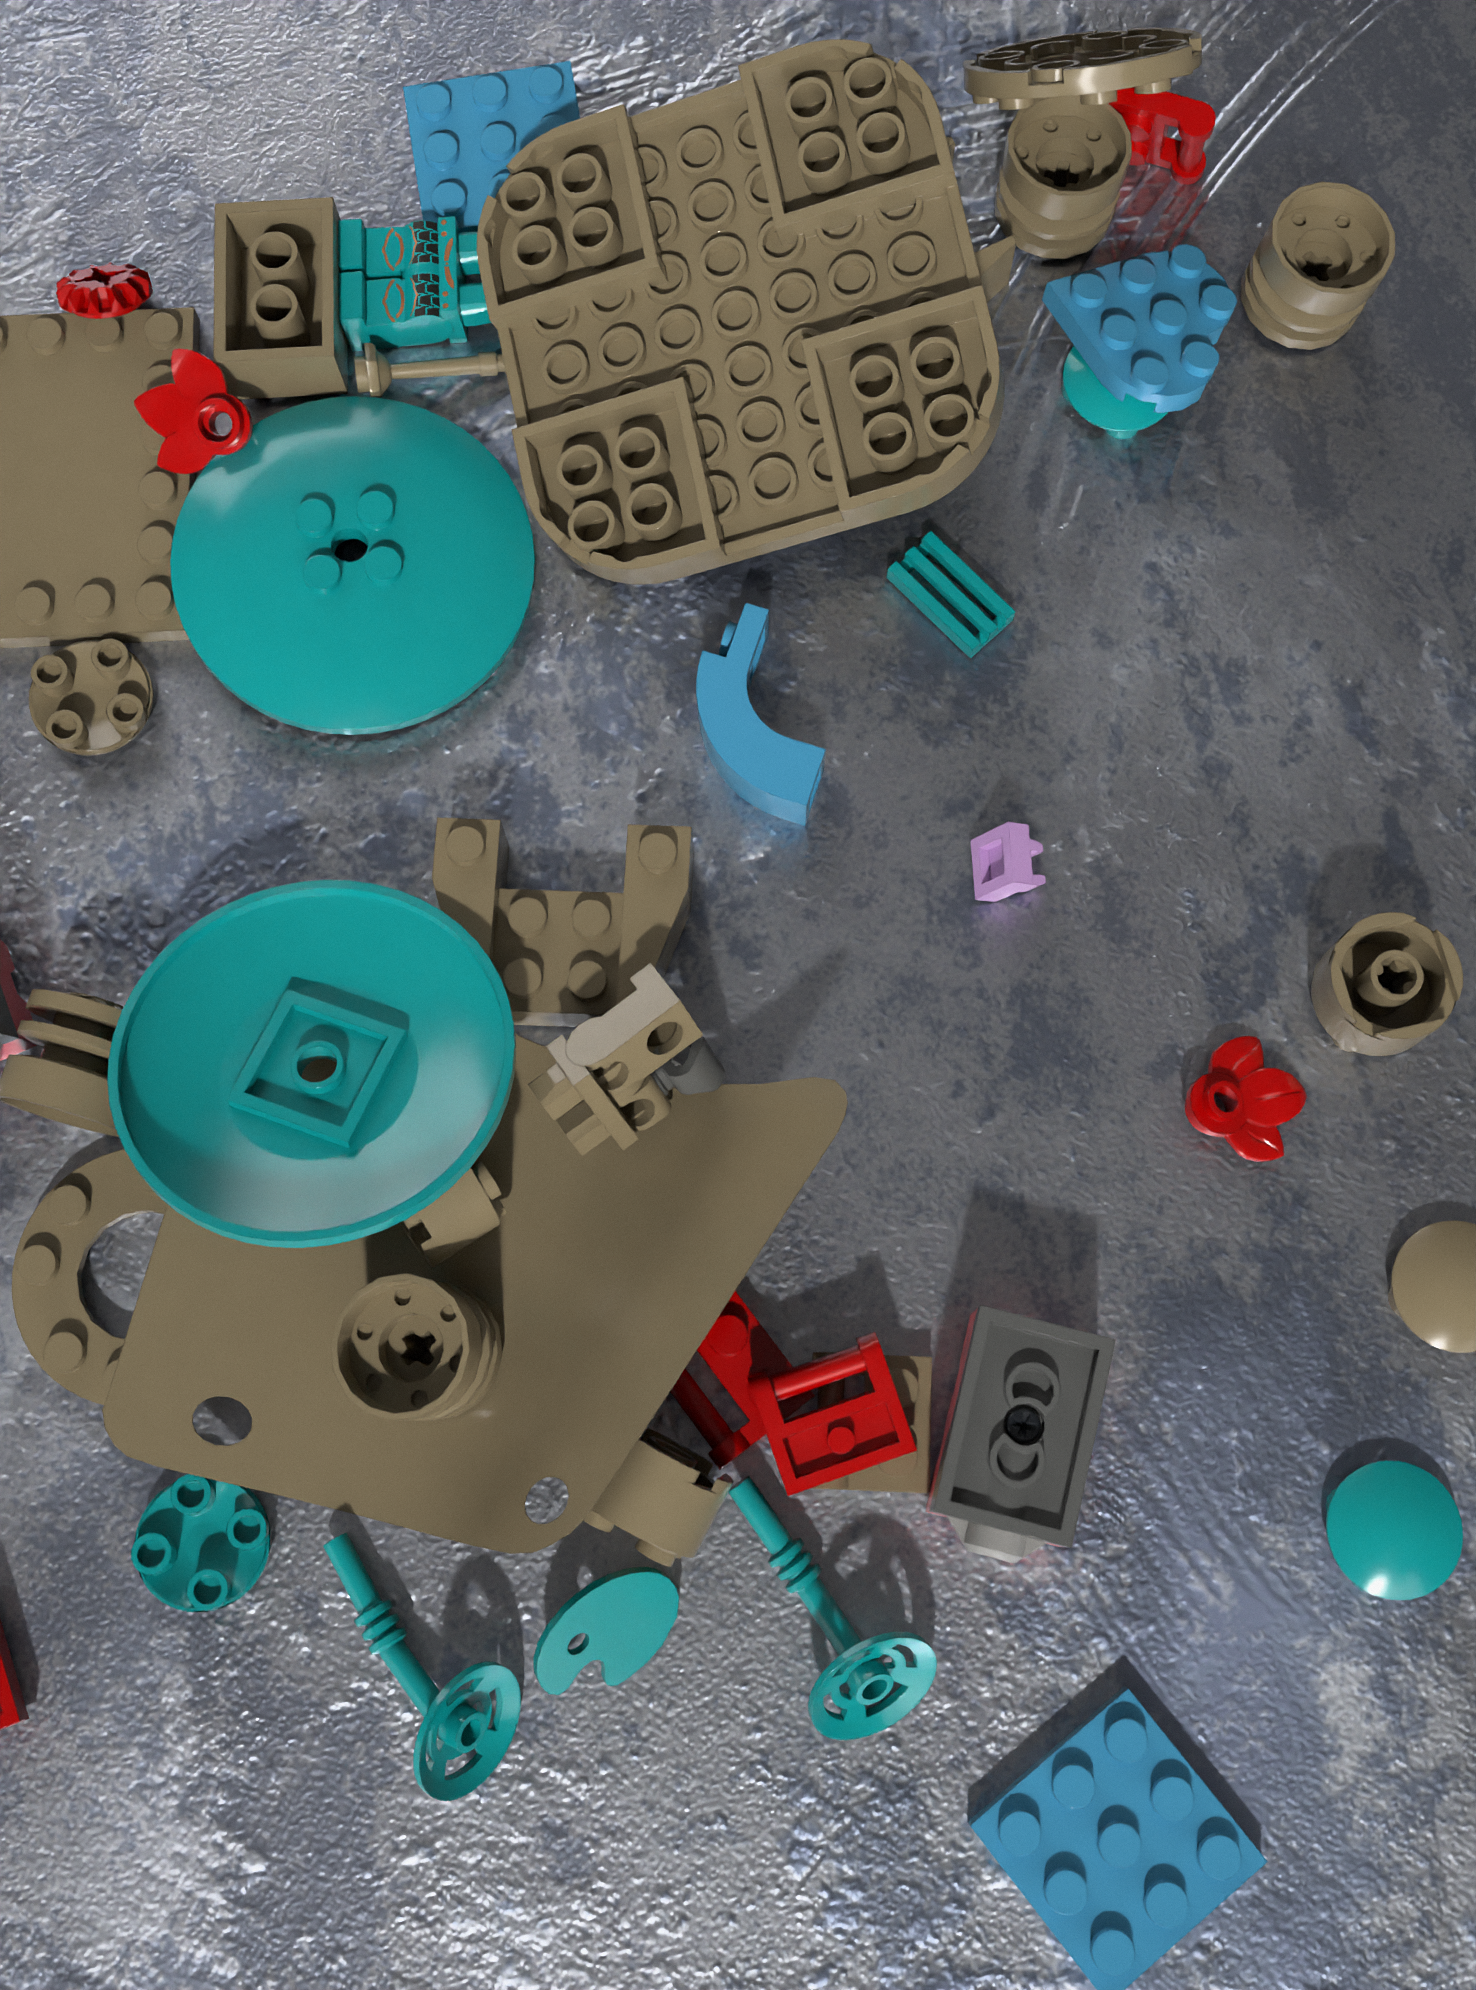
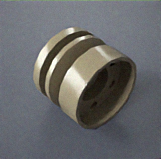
M1080 95L1035 99L1034 106L1018 110L1007 134L1003 153V165L999 172V182L995 191V217L1003 234L1006 237L1013 236L1019 249L1041 258L1067 259L1088 252L1105 237L1113 220L1115 207L1120 197V189L1124 183L1132 157L1131 133L1120 113L1108 103L1082 105L1080 103Z
M1318 182L1299 187L1286 197L1277 209L1241 278V301L1249 320L1265 337L1287 348L1313 350L1335 343L1351 329L1367 300L1373 295L1385 277L1394 259L1395 232L1386 212L1368 194L1347 184Z
M32 989L26 1009L52 1022V1024L33 1020H21L17 1033L33 1044L42 1047L43 1050L40 1057L9 1054L0 1078V1101L56 1122L119 1137L109 1106L107 1077L113 1034L123 1006L83 993H62L45 989Z
M407 1273L379 1277L356 1291L338 1314L330 1342L333 1372L345 1396L367 1414L392 1421H433L459 1416L477 1405L493 1385L502 1358L500 1327L488 1305L466 1287ZM426 1337L436 1339V1342L430 1348V1352L435 1358L432 1362L422 1361L421 1359L428 1351L423 1343Z

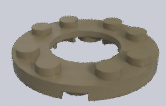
M1148 27L1130 28L1127 31L1079 32L1004 45L976 54L977 66L976 60H965L963 62L964 90L972 95L974 104L998 102L1000 110L1028 108L1035 105V99L1077 95H1080V103L1082 105L1107 104L1117 101V90L1134 87L1135 94L1161 93L1171 90V78L1190 75L1193 73V70L1202 64V35L1188 29Z
M124 1149L102 1155L87 1162L62 1179L44 1197L23 1231L15 1254L12 1271L11 1290L15 1318L23 1341L39 1366L62 1387L81 1398L102 1405L105 1403L125 1339L115 1337L96 1323L88 1309L87 1301L83 1295L81 1278L87 1254L103 1231L118 1221L149 1212L164 1215L167 1203L157 1196L141 1177Z

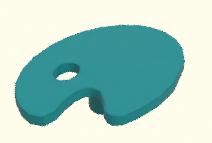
M645 1566L626 1568L603 1576L571 1597L546 1625L538 1640L533 1664L534 1673L541 1687L548 1694L560 1695L569 1688L583 1667L593 1660L601 1661V1675L609 1686L620 1684L644 1666L663 1645L677 1618L679 1596L677 1588L669 1577L656 1568ZM585 1633V1638L578 1647L568 1649V1644L577 1634Z

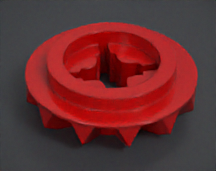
M112 262L102 266L91 264L90 268L73 270L69 273V276L63 277L56 283L59 306L67 312L90 319L112 318L130 313L139 308L153 293L148 272L136 268V266L129 263L120 266Z

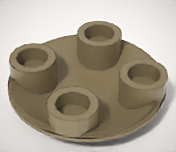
M110 638L75 642L57 650L52 655L40 657L32 666V683L29 690V709L32 720L43 737L63 751L86 756L101 755L115 751L134 739L143 729L150 716L153 705V687L150 676L142 662L127 650L126 646L119 640Z
M1456 1220L1430 1224L1421 1228L1406 1240L1394 1260L1391 1272V1287L1388 1292V1301L1392 1310L1402 1318L1407 1327L1417 1337L1433 1347L1449 1352H1476V1224Z

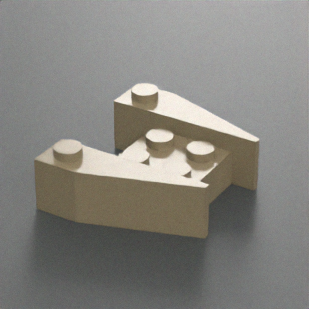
M437 817L432 880L440 910L459 923L479 943L491 959L507 993L514 1025L577 1027L588 1019L603 1016L632 994L636 988L630 981V978L649 963L653 965L664 979L691 912L694 861L692 827L628 824L624 893L506 889L510 846L501 820Z

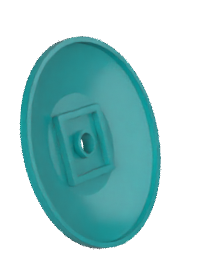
M359 396L327 398L296 405L262 419L253 425L250 440L243 449L230 455L216 454L204 468L185 498L177 519L171 548V585L181 623L196 653L221 684L244 703L271 718L305 730L342 735L375 734L402 729L447 711L466 699L484 684L502 664L513 648L524 626L531 605L535 581L533 534L527 511L510 476L490 451L463 428L440 415L401 401ZM348 539H358L368 546L365 555L352 562L342 561L334 553L337 546Z
M351 880L296 882L262 890L224 905L182 932L150 964L133 988L121 1011L113 1034L108 1059L107 1085L109 1106L117 1134L135 1168L157 1196L179 1214L214 1233L245 1243L283 1248L329 1246L383 1231L408 1219L432 1204L472 1167L496 1131L509 1100L516 1064L515 1027L507 993L491 959L479 943L459 923L443 911L422 899L402 891L372 883ZM330 1059L337 1063L334 1073L324 1081L309 1082L302 1078L305 1067L312 1061Z

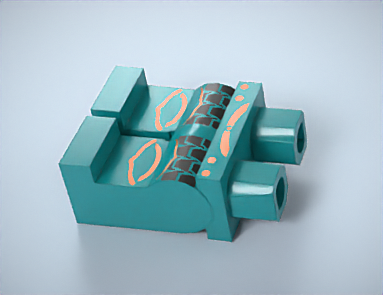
M455 216L439 217L438 223L420 220L402 227L365 228L362 219L338 220L339 269L341 271L339 273V322L352 352L365 351L364 343L374 344L376 350L433 344L448 338L451 344L468 342V326L491 323L482 283L466 284V275L480 274L477 257V232L460 233Z

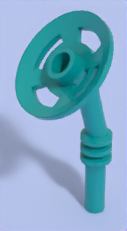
M750 1476L736 1483L730 1488L728 1493L772 1555L768 1560L769 1565L772 1568L780 1567L776 1575L781 1581L789 1580L785 1588L790 1594L798 1593L839 1656L819 1676L809 1696L808 1713L817 1731L831 1739L854 1740L878 1733L901 1720L923 1699L933 1683L937 1670V1660L929 1643L917 1634L901 1631L884 1633L861 1641L820 1579L819 1574L822 1568L818 1563L810 1564L814 1557L810 1551H801L805 1544L801 1538H792ZM900 1644L910 1648L913 1652V1661H906L896 1645ZM883 1654L888 1655L892 1658V1662L883 1663L880 1657ZM894 1681L902 1684L887 1699L874 1707L865 1709V1705H870L883 1699L891 1691ZM845 1682L850 1688L848 1694L839 1690V1686ZM827 1694L830 1695L836 1706L842 1708L840 1714L831 1712L824 1707L823 1698Z
M348 1533L332 1539L323 1547L359 1614L354 1620L357 1627L365 1626L366 1629L361 1634L364 1641H373L372 1645L368 1648L372 1655L380 1654L385 1664L424 1718L417 1735L413 1755L414 1775L419 1787L426 1794L440 1801H451L469 1794L481 1785L495 1770L514 1736L521 1708L520 1687L515 1675L499 1663L492 1661L480 1662L461 1671L439 1691L403 1639L408 1634L405 1627H396L400 1618L397 1613L389 1614L393 1607L390 1600H382ZM475 1679L468 1689H461L453 1693L463 1684ZM495 1689L496 1711L490 1728L488 1726L492 1714V1702L489 1692ZM476 1704L477 1710L474 1709L472 1706ZM473 1749L477 1752L462 1768L454 1773L445 1775L447 1760L455 1759Z

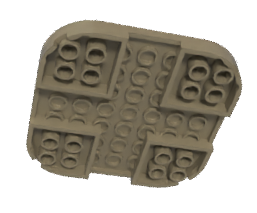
M828 39L794 46L738 65L741 80L633 116L629 115L625 105L622 104L553 128L527 144L506 165L511 174L499 189L496 197L493 198L487 195L478 224L477 257L489 320L498 330L517 428L511 430L522 485L527 502L539 525L572 561L586 571L601 578L624 584H658L923 508L954 490L975 470L986 455L995 438L1003 412L1005 385L1002 363L941 115L927 84L901 58L896 63L889 58L874 53L871 44L855 40Z

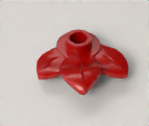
M174 349L171 356V369L175 383L164 384L144 392L136 397L134 406L147 425L165 437L158 454L157 465L174 473L191 474L203 470L216 454L230 455L243 449L250 440L253 422L247 406L239 398L229 394L225 375L213 360L189 349ZM225 412L232 420V429L227 435L222 436L216 430L215 420L219 414Z
M1241 1036L1223 1043L1212 1052L1208 1073L1196 1079L1188 1089L1185 1100V1113L1191 1125L1199 1132L1215 1137H1224L1235 1152L1247 1160L1266 1162L1284 1156V1145L1281 1134L1276 1126L1291 1120L1300 1113L1305 1104L1307 1094L1305 1088L1292 1074L1278 1068H1265L1260 1039L1254 1036ZM1214 1094L1222 1100L1226 1112L1216 1106Z

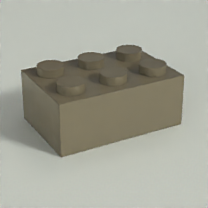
M333 197L215 204L213 361L222 369L225 375L229 394L240 400L348 394V340L339 322V273L341 271L339 269L338 220H340Z

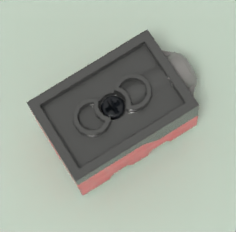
M980 1305L970 1315L960 1357L957 1380L945 1422L940 1454L935 1466L925 1512L947 1517L967 1551L1016 1563L1045 1544L1072 1548L1116 1339Z

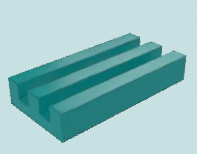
M932 531L922 538V543L917 548L914 546L910 548L900 563L896 561L887 569L886 578L970 659L1014 620L1016 611ZM930 557L951 579H953L974 601H976L993 618V620H991L987 615H985L927 558ZM914 569L940 593L942 598L954 609H957L980 631L976 636L910 575Z

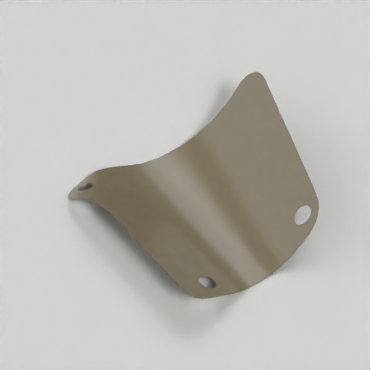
M516 1035L515 1074L509 1100L496 1131L487 1147L475 1161V1163L481 1161L501 1192L498 1198L506 1214L499 1218L500 1225L434 1268H431L426 1257H422L400 1223L356 1240L329 1246L307 1248L269 1247L221 1236L195 1224L167 1204L102 1409L105 1430L114 1446L127 1457L156 1467L272 1493L456 1542L509 1554L534 1553L569 1535L585 1520L623 1465L839 1132L847 1110L848 1100L846 1091L836 1080L818 1077L764 1084H721L713 1092L691 1095L681 1094L673 1087L668 1091L667 1095L672 1105L670 1113L654 1126L643 1131L634 1132L639 1140L623 1151L615 1139L609 1136L582 1156L565 1135L557 1121L551 1118L528 1086L531 1081L557 1063L547 1047ZM330 1059L312 1061L305 1067L302 1078L309 1082L324 1081L334 1073L337 1063ZM407 1273L466 1287L488 1305L500 1327L502 1358L496 1380L481 1401L454 1418L433 1421H392L367 1414L346 1397L333 1372L330 1342L338 1314L356 1291L379 1277ZM426 1337L423 1340L428 1351L421 1358L422 1361L432 1362L435 1359L430 1352V1348L436 1342V1339ZM217 1396L235 1399L248 1409L252 1418L251 1430L247 1437L240 1442L228 1446L215 1445L205 1441L196 1432L193 1425V1413L197 1406L206 1399ZM546 1477H556L567 1486L569 1494L567 1506L556 1520L547 1524H537L531 1521L526 1514V1497L530 1489L538 1481Z

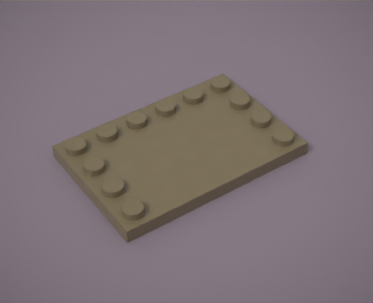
M194 307L134 310L125 315L104 319L84 318L74 313L0 316V648L67 646L80 641L110 638L119 640L121 643L189 640L175 605L171 585L170 559L177 519L185 498L196 481V473H174L157 465L158 454L165 437L147 425L134 406V400L154 387L175 383L171 369V356L174 349H189L199 352L200 319Z

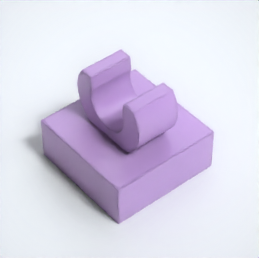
M1008 821L971 840L975 900L997 902L1017 892H1027L1046 883L1044 875L1033 874L1031 857L1042 853L1043 845L1036 840L1030 839L1028 824Z

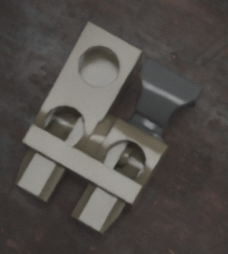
M651 963L630 978V981L636 988L632 994L603 1016L591 1018L579 1024L572 1031L568 1040L563 1035H560L549 1043L546 1047L557 1063L528 1084L543 1108L554 1121H557L565 1135L582 1156L609 1136L615 1139L623 1151L639 1140L634 1132L643 1131L654 1126L670 1113L672 1105L667 1095L668 1091L673 1087L685 1095L713 1092L721 1086L725 1079L723 1065L703 1037L702 1032L680 999ZM686 1047H690L689 1055L684 1064L671 1059Z

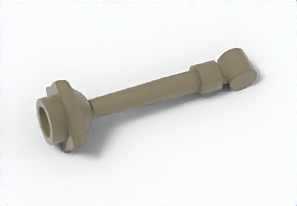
M364 343L365 355L354 356L358 393L370 392L371 397L382 398L384 392L390 387L392 379L480 374V377L498 376V372H505L506 374L503 355L496 354L495 351L479 352L478 356L390 364L388 359L376 350L374 344Z

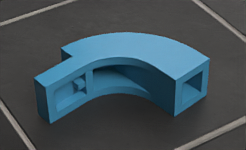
M745 603L739 622H728L721 640L719 655L702 650L696 678L697 709L701 737L710 761L718 774L741 798L770 815L806 826L824 772L826 749L785 737L773 731L762 722L754 711L748 694L769 636V610Z

